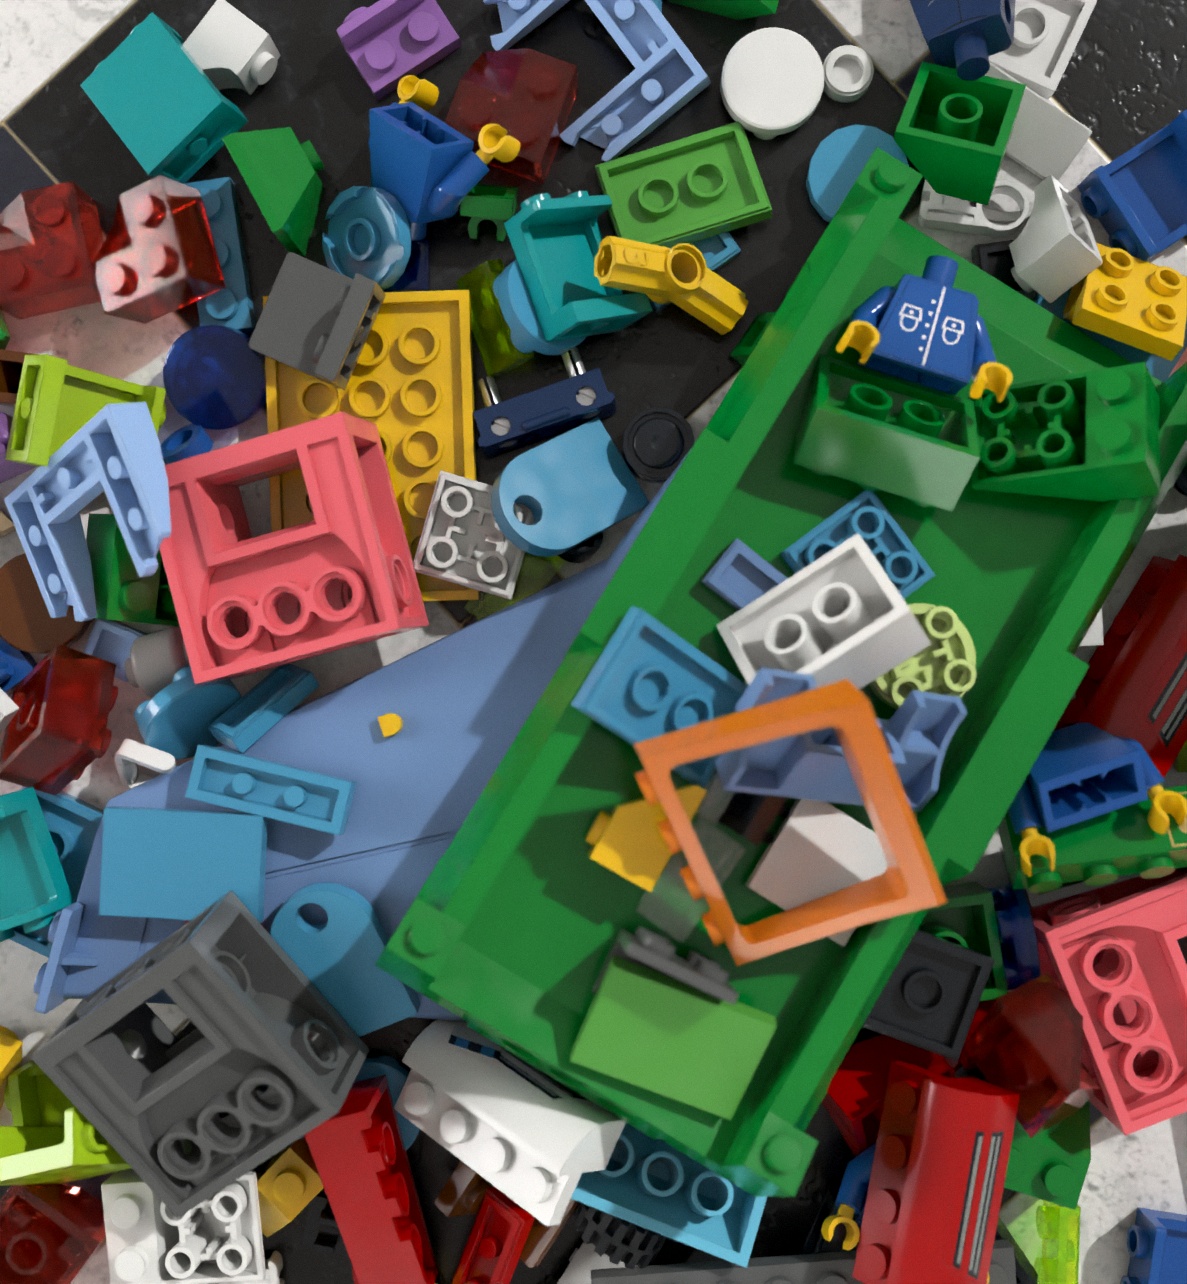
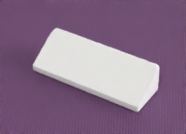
M990 63L989 71L985 74V76L1020 83L992 63ZM1025 87L1005 155L1042 180L1051 174L1058 181L1085 145L1092 131L1028 87Z

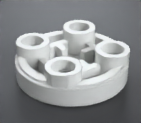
M770 27L758 29L741 38L728 53L720 80L722 100L730 116L736 122H740L743 128L753 132L757 138L763 140L773 139L777 135L786 134L799 128L812 116L823 92L824 69L817 51L803 36L784 28Z

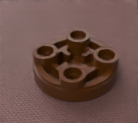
M25 553L14 557L0 568V637L12 647L35 654L62 651L75 644L96 619L82 622L75 621L73 606L70 605L66 616L51 618Z

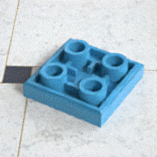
M867 489L780 553L794 574H796L859 533L903 599L935 576V573L876 494Z

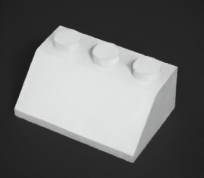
M859 533L716 625L748 685L759 669L763 667L813 675L817 687L849 679L860 690L932 644Z

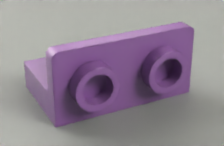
M379 0L370 7H360L352 11L345 18L343 24L336 29L344 50L377 101L395 90L402 77L420 74L461 47L458 34L436 0Z

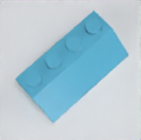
M625 1123L605 1170L582 1173L571 1199L747 1268L767 1197L751 1195L663 1140H654L628 1123Z

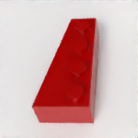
M386 1074L353 1082L339 1112L306 1133L305 1138L352 1263L354 1284H435L438 1269Z

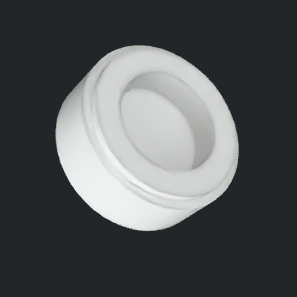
M844 45L832 50L823 64V90L831 99L843 103L853 102L862 97L867 91L874 73L870 56L863 49L853 45Z

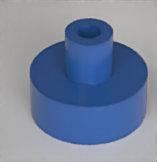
M200 424L186 425L172 433L160 445L164 463L167 465L210 452L213 447V441Z

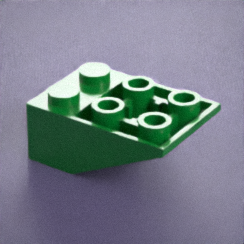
M1146 362L1013 384L1009 386L1002 402H997L996 395L989 389H984L981 398L975 399L980 459L971 476V486L973 489L1098 502L1160 494L1159 396Z

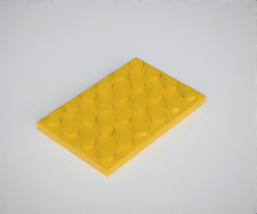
M469 290L384 292L386 296L345 391L265 356L268 434L340 412L377 425L413 562L440 470L477 481L475 417L473 414L474 382L471 294ZM263 296V308L269 296ZM301 468L269 477L271 532L315 520ZM415 572L423 601L480 600L479 590Z

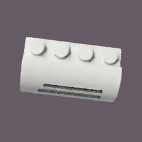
M435 1020L418 1035L402 1060L403 1063L412 1069L394 1109L548 1227L560 1224L581 1174L605 1170L626 1122L502 1048L499 1061L448 1044L456 1020Z

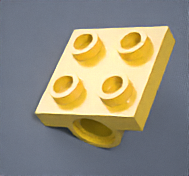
M1096 243L1103 264L1072 287L1064 307L1063 318L1072 321L1074 325L1172 361L1182 349L1187 317V277L1181 275L1173 268L1160 267L1133 257L1125 250L1110 248Z

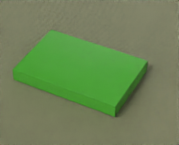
M738 121L595 165V172L602 195H609L612 206L607 210L615 235L619 238L672 248L679 243L689 244L772 217V207L743 125Z
M613 956L573 1045L570 1061L731 1120L776 1029V1019L774 1015L739 1002H735L732 1005L688 983Z

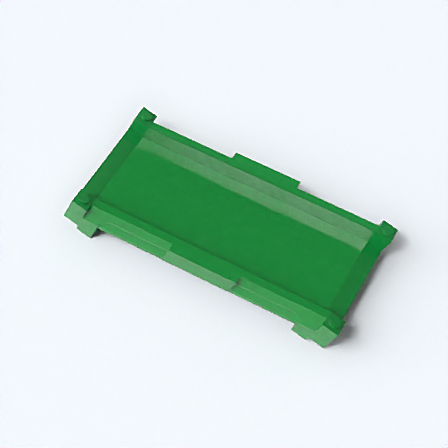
M876 147L707 427L701 432L567 650L564 660L450 846L437 862L375 963V966L467 1021V1026L652 1139L663 1140L755 1197H795L819 1142L805 1134L804 1131L826 1095L830 1081L929 908L858 926L853 931L845 947L826 936L736 966L725 942L716 947L714 946L700 916L710 911L705 897L693 901L679 869L689 865L683 850L671 855L651 892L596 862L587 855L592 844L584 839L598 813L603 811L609 815L614 805L645 797L634 775L645 768L633 745L573 707L571 703L631 606L644 610L748 685L716 627L717 624L736 613L737 610L701 583V581L736 538L785 577L790 578L794 575V572L780 553L866 490L856 482L834 475H817L808 471L804 466L794 464L796 433L819 355L823 354L856 365L860 354L858 350L850 346H846L842 353L836 350V346L848 328L853 310L880 287L895 286L904 274H911L922 278L925 263L929 256H945L958 263L959 266L953 288L972 293L978 298V314L984 318L997 363L1006 366L1013 375L1010 385L1133 364L899 219L923 175ZM1187 362L1164 382L1151 375L1159 396L1160 494L1098 502L977 490L972 488L970 476L954 510L948 511L935 506L929 508L922 507L906 497L883 490L874 492L935 573L933 578L903 600L907 605L925 603L950 608L968 630L975 648L976 680L974 685L961 697L967 715L954 732L945 752L940 771L938 792L921 812L912 811L941 887L973 872L1090 665L1074 656L1165 495L1173 488L1187 463ZM971 377L969 384L955 395L972 400L975 405V399L969 395L970 388L974 382ZM869 684L859 690L869 700L875 718L890 720L897 711L880 700ZM716 767L704 787L707 792L690 823L736 923L746 926L782 913L785 910L745 885L770 843L760 841L757 846L711 818L728 791L723 790ZM670 770L669 775L674 788L691 784ZM787 797L783 804L787 806L789 811L797 798ZM827 802L875 832L865 806ZM777 814L766 832L774 837L785 818ZM638 925L643 926L669 940L668 943L676 947L675 954L686 958L689 950H693L716 961L721 965V969L730 973L727 982L739 993L736 1002L775 1016L776 1029L731 1120L570 1061L571 1050L596 995L593 993L592 988L620 928L635 934Z

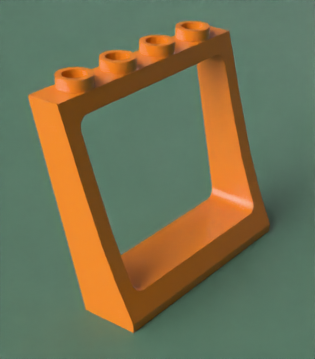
M849 679L634 744L645 768L634 775L649 807L661 802L667 818L657 822L672 855L683 850L689 865L679 869L693 901L705 897L710 911L700 916L714 946L716 947L725 942L736 966L854 927L939 906L947 902L870 702ZM833 727L888 863L887 870L881 875L753 924L739 925L730 911L671 782L670 770L676 765L790 735Z

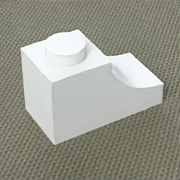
M217 0L183 44L184 48L218 90L239 88L250 95L258 85L265 84L273 76L277 68V60L281 56L270 35L225 0Z
M1050 174L1034 188L1035 201L1031 216L1017 239L1009 244L1015 265L1011 269V273L1018 285L1027 293L1035 290L1051 304L1103 264L1083 204Z

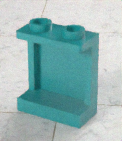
M151 12L142 23L132 29L130 35L105 60L96 66L92 74L80 86L147 174L177 192L225 144L222 138L230 133H237L248 120L239 108L224 97L184 48V40L178 32Z
M578 191L564 198L552 199L548 193L534 195L524 200L520 205L522 210L504 223L546 343L621 331L653 311L646 294H623L621 289L600 286L598 278L594 276V258L598 253L600 241L603 240L597 218L612 206L609 195L589 196L587 191Z
M34 786L0 796V942L16 936L13 927L22 925L26 934L51 925L55 917L54 912L74 903Z

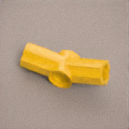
M607 236L600 241L598 253L594 258V276L598 278L600 286L643 293L658 304L672 302L721 335L732 331L738 320L743 317L749 302L745 299L744 292L707 268L706 260L702 253L695 246L688 243H679L672 248Z

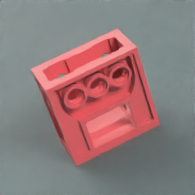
M340 412L165 465L169 490L171 534L169 538H163L159 549L195 684L239 678L429 626L376 424ZM301 468L315 520L252 538L239 486Z
M1187 867L1176 868L1173 873L1164 877L1145 879L1139 876L1015 912L1016 919L1083 1088L1089 1094V1102L1125 1136L1187 1112V964L1177 941L1187 936Z

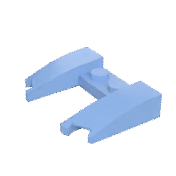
M483 0L486 5H498L503 33L490 36L493 48L497 53L502 54L570 0ZM585 0L635 67V70L559 136L564 142L574 147L580 137L605 149L601 158L605 162L614 160L712 83L652 0Z
M146 402L107 404L49 457L48 467L39 466L4 498L51 618L66 616L69 605L73 606L75 621L82 622L97 617L91 559L79 511L103 491L106 493L139 577L152 576L157 570L158 562L156 555L163 538L170 537L171 519L167 474L160 442Z

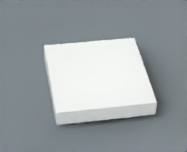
M440 470L413 562L415 572L512 600L526 552L511 543L498 527L491 507V491L493 486ZM514 503L513 511L516 518L526 525H533L534 517L531 510L522 503Z
M797 798L789 811L790 813L782 822L773 841L768 845L745 885L787 911L881 875L887 870L888 863L875 832L826 801ZM856 927L827 937L845 947Z

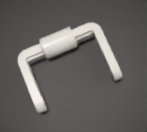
M124 739L120 748L114 754L117 774L120 777L121 784L128 790L153 778L138 772L137 764L164 774L172 772L176 766L173 755L132 739Z

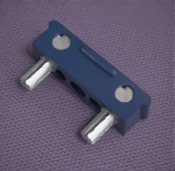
M574 347L571 349V354L579 375L576 376L569 353L566 352L561 354L569 375L568 379L503 402L494 378L488 376L486 379L495 402L494 405L491 403L483 378L480 379L477 384L485 408L474 411L473 414L481 435L478 439V444L484 456L492 458L569 431L597 417L603 419L614 415L617 410L615 395L612 392H608L600 368L586 372L578 348Z

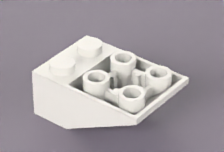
M132 1168L115 1172L101 1184L110 1284H206L265 1279L266 1269L256 1171L247 1172L179 1218L173 1214Z

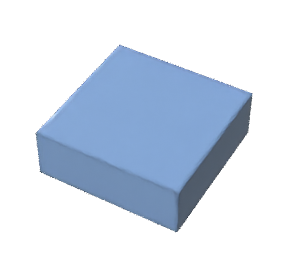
M97 618L79 663L129 682L125 671V661L130 658V650L134 640L147 633L115 620Z

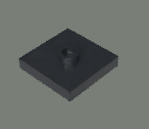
M917 929L862 1027L958 1062L995 960L989 955Z

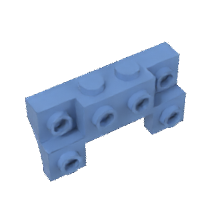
M761 667L736 704L735 709L736 712H740L818 687L813 675ZM912 690L890 720L876 718L912 811L921 812L938 792L940 771L945 752L954 732L967 715L960 697ZM833 727L812 730L723 752L715 762L723 790L865 806Z

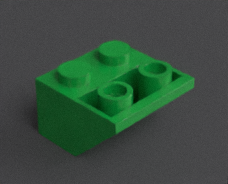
M89 513L86 542L91 559L97 617L95 618L180 627L160 549L156 555L158 562L156 572L152 576L140 578L115 515Z

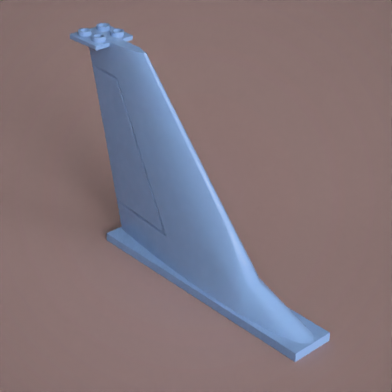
M688 453L607 559L289 712L243 753L357 782L343 835H335L268 818L264 917L260 924L269 934L275 916L283 903L294 892L311 884L335 883L353 889L370 903L390 941L441 856L445 854L561 665L564 655ZM388 713L398 714L403 720L402 730L398 734L384 738L377 717ZM222 744V745H220V746L217 747V748H221V749H225V750H229V751H233V752L240 753V752H238V751H236V750H234V749H232V748H230V747H228V746H226V745H224V744ZM194 759L175 767L170 773L160 774L109 799L106 807L127 806L242 812L185 797ZM104 813L95 835L77 902L59 911L50 925L48 942L53 944L48 962L41 966L35 979L34 993L39 994L35 1012L46 1014L68 999H84L186 924L184 920L99 915ZM307 903L301 906V914L307 922L319 925L328 921V915L322 906L315 903ZM163 988L144 1001L145 1003L176 1004ZM414 990L421 1005L418 1014L408 1018L465 1021Z

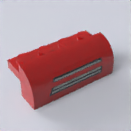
M1180 554L1175 561L1153 555L1105 634L1103 645L1098 646L1087 664L1090 667L1076 689V699L1070 700L1053 730L1056 731L1077 723H1090L1112 735L1135 739L1142 745L1163 778L1187 741V556Z
M905 1061L891 1062L853 1269V1278L864 1284H987L1020 1094L974 1077L947 1078Z

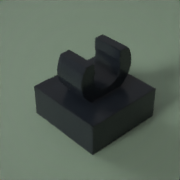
M727 791L711 818L758 846L760 841L764 843H771L774 837L766 831L775 816L778 814L787 818L790 812L787 806L783 804L787 797Z
M322 1189L310 1201L301 1245L313 1247L312 1250L332 1255L334 1252L348 1255L326 1192Z

